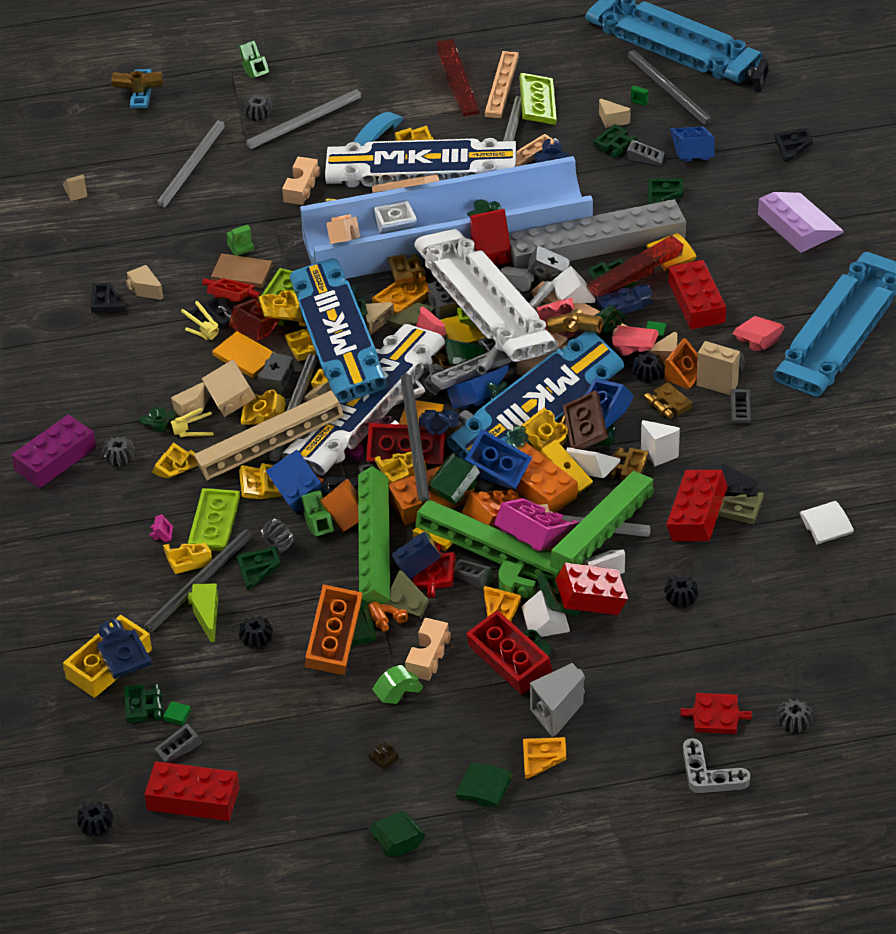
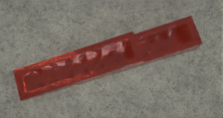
M453 39L437 41V53L444 66L446 78L463 116L479 114V107Z
M671 235L589 282L587 288L597 297H600L654 273V267L681 256L684 244Z

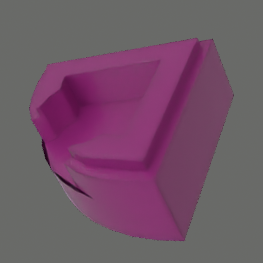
M360 442L354 449L346 448L344 452L347 456L360 462L363 458V445Z

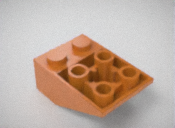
M512 489L470 493L462 513L500 530V527L494 523L501 503L522 498Z

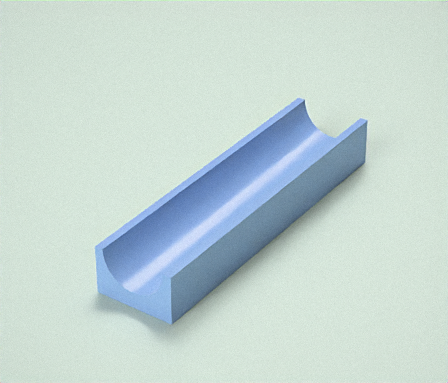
M572 156L301 206L300 211L303 240L311 265L335 258L339 261L347 279L389 271L391 269L388 264V257L405 254L406 258H411L412 254H417L422 264H425L426 260L414 247L415 241L421 236L457 229L465 238L471 239L470 217L467 213L475 209L474 201L483 199L489 203L492 201L498 202L501 205V209H505L508 233L593 216V199L591 195L581 196L576 175L575 159ZM408 201L417 218L415 226L413 228L379 234L374 207ZM351 214V217H357L361 238L330 244L326 223L332 222L331 218Z

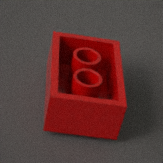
M564 563L556 577V583L565 609L619 615L628 600L619 570Z

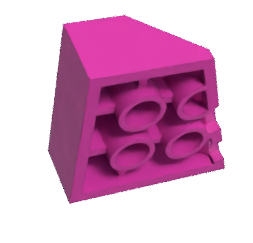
M522 498L501 503L494 524L500 527L501 531L516 536L518 541L530 544L532 549L542 551L554 548L580 522L563 520V515L545 512V507Z

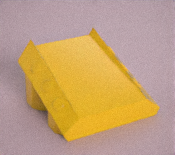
M286 290L280 292L279 295L265 294L259 296L264 317L302 322L296 293Z
M268 390L263 396L255 394L256 398L243 406L241 424H260L284 413L286 406L284 397L277 394L275 390Z
M545 407L519 427L533 447L539 452L555 439L561 446L568 440L566 437L568 428L562 423H556L554 414L550 410H546Z

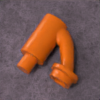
M377 601L371 602L368 605L374 624L377 628H381L382 631L389 629V620L385 612L392 614L393 619L399 624L406 622L408 619V613L405 609L399 610L388 604H380Z

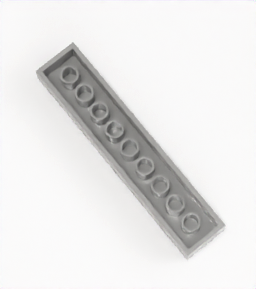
M674 199L509 233L511 262L515 268L528 269L529 258L537 246L566 257L569 261L646 246L649 243L675 233H679L685 238L686 220Z

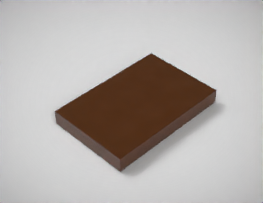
M596 390L562 406L571 448L583 450L608 438L599 394Z

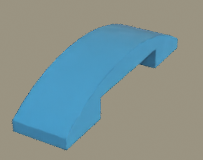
M151 69L134 70L142 71L143 73H151ZM146 88L141 93L133 92L130 108H148L151 88Z
M384 112L373 118L360 131L353 142L359 143L360 146H364L367 142H374L389 127L396 128L404 120V117L392 112Z

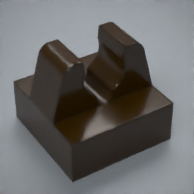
M384 741L369 753V759L382 770H385L399 759L398 753L387 741Z

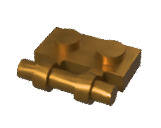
M405 254L388 257V264L396 285L414 282L413 277L418 278L420 282L426 280V272L421 267L422 261L417 254H412L411 258H406Z
M668 382L655 389L654 395L649 393L644 395L647 404L652 408L655 407L660 415L666 416L668 419H671L674 413L679 416L692 408V401Z
M618 447L612 457L619 458L620 462L608 473V478L614 479L615 475L619 473L620 479L624 480L633 471L642 474L649 451L630 448L629 452L626 453L623 448Z

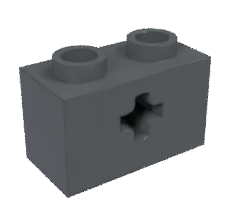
M537 246L529 258L528 272L552 281L569 267V259Z
M439 281L429 283L428 300L431 306L434 307L437 318L441 320L457 316L456 301Z
M272 352L270 358L265 361L264 369L258 374L260 390H275L277 394H282L294 372L292 356Z

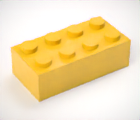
M122 615L116 618L121 622L125 630L136 631L147 653L152 650L150 633ZM99 633L63 662L66 679L94 698L118 679H113L97 649V643L102 641Z

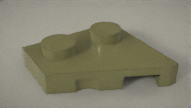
M416 303L388 318L387 326L400 329L404 324L416 327L420 308L425 307L434 314V307Z
M760 492L754 497H747L746 494L735 497L725 496L718 516L754 524L764 499V493Z
M399 570L390 589V600L384 604L391 605L399 610L405 609L408 615L422 619L429 600L404 572Z

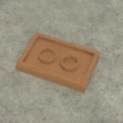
M221 253L211 275V280L226 278L255 285V288L263 289L273 264L270 260Z

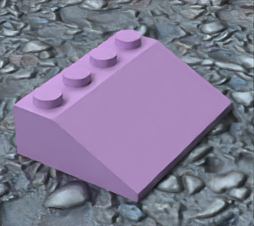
M772 192L759 198L758 215L800 253L843 233V230L801 193Z

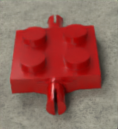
M204 278L202 281L203 286H208L207 293L212 294L215 298H228L232 302H240L247 297L259 299L261 295L260 292L255 291V285L226 278H221L220 280Z
M436 543L435 545L440 552L441 545ZM440 552L442 556L440 559L413 577V583L419 590L428 589V598L431 599V596L435 598L436 588L453 587L456 561L454 552Z
M696 693L693 709L681 708L680 717H693L695 723L694 732L736 734L739 719L752 720V711H739L737 695Z

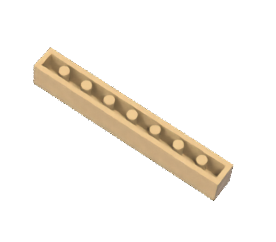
M329 391L194 454L205 479L209 480L342 418L344 414L338 399L332 391Z

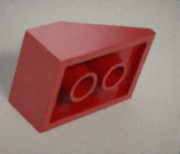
M505 209L471 215L470 236L471 240L474 241V251H483L495 266L511 263V246Z

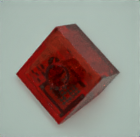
M254 298L233 307L229 326L250 339L259 341L270 335L280 319L264 317L259 300Z

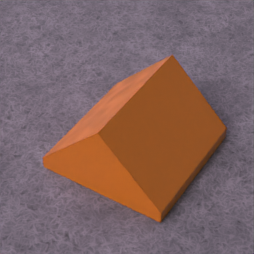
M686 338L682 339L666 359L665 380L689 389L697 380L698 353Z
M346 479L320 501L342 532H345L359 522L358 492L351 482Z

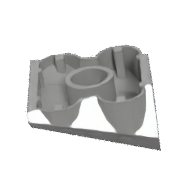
M504 267L500 270L515 288H519L521 291H529L531 289V282L534 281L535 274L528 272V269Z

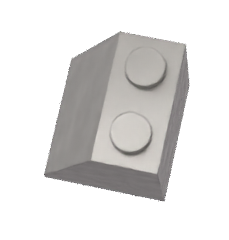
M573 663L530 683V710L552 737L556 736L583 704L585 676L582 670L577 669Z

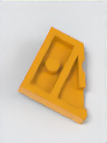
M484 586L487 617L498 610L511 622L521 602V595Z
M565 737L523 739L525 779H529L566 760Z

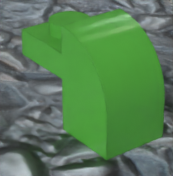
M255 41L238 46L243 60L241 62L242 66L250 77H257L269 72L265 56L259 55Z
M249 225L227 232V245L236 256L254 250Z
M318 490L301 495L305 510L303 512L311 533L316 537L333 532L330 513L326 511L320 502L323 499L321 491Z
M504 560L499 569V590L521 595V598L531 599L536 594V581L523 578V565Z
M398 665L383 673L372 690L383 703L397 704L405 691L420 693L424 686L420 683L416 674L408 672L403 665Z

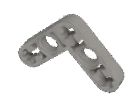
M691 738L683 743V757L688 785L691 791L706 793L742 790L750 785V773L747 769L732 768L707 771L701 742ZM691 747L694 748L695 755H692ZM699 763L701 767L697 769L692 768L690 764ZM696 776H699L701 784H697ZM720 777L723 778L725 782L716 783L714 779Z

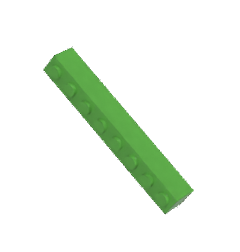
M371 466L358 475L359 592L363 593L362 599L368 604L374 601L384 604L390 600L388 476Z
M636 471L627 476L551 550L550 566L561 570L564 563L582 565L587 558L592 556L597 548L602 546L607 538L613 535L617 528L623 525L626 519L631 518L633 513L638 508H641L648 498L652 497L654 493V479Z
M428 499L417 512L415 527L450 540V542L499 564H502L505 560L523 565V574L537 580V577L542 573L556 578L560 572L559 569L550 566L551 552L546 550L536 551L531 548L530 544L518 541L516 537L432 500Z

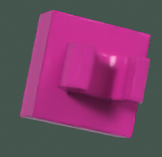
M162 514L156 516L154 524L150 527L153 532L149 536L153 540L161 538L164 542L170 541L173 525Z

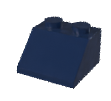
M422 532L420 535L415 536L410 542L392 554L398 567L409 579L442 557L432 537L427 532Z

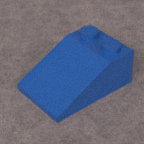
M704 126L670 128L677 156L682 161H692V158L709 160V157H714V136Z
M509 365L487 371L484 375H477L446 388L453 409L461 407L464 410L472 407V404L475 407L485 403L484 399L492 396L510 369Z
M594 378L586 394L594 390L598 392L607 429L626 412L634 396L623 384Z
M482 429L464 461L473 466L476 465L480 472L477 478L515 490L533 457Z
M297 449L266 470L295 514L304 509L301 495L318 490L321 491L322 495L327 492Z

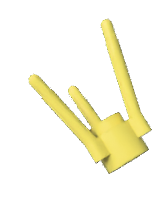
M198 301L195 304L209 322L205 321L202 323L184 309L181 310L183 314L200 326L201 332L188 327L185 328L186 331L198 335L206 341L216 337L219 332L218 324Z
M199 408L182 417L175 418V420L171 421L174 435H180V438L186 436H213V432H185L189 430L188 423L210 416L212 412L195 416L186 421V419L203 411L202 408Z

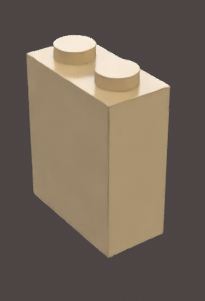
M705 341L698 352L696 385L730 395L731 389H735L738 385L740 351Z
M234 359L202 378L224 417L256 398Z

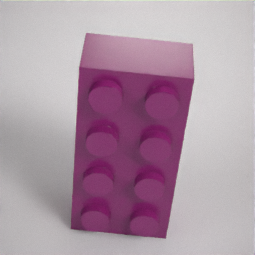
M68 414L11 454L14 471L40 489L96 448L94 432Z

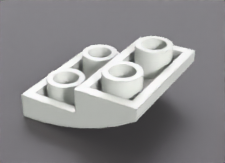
M836 501L800 512L806 529L811 531L816 544L852 534L854 531L845 512Z

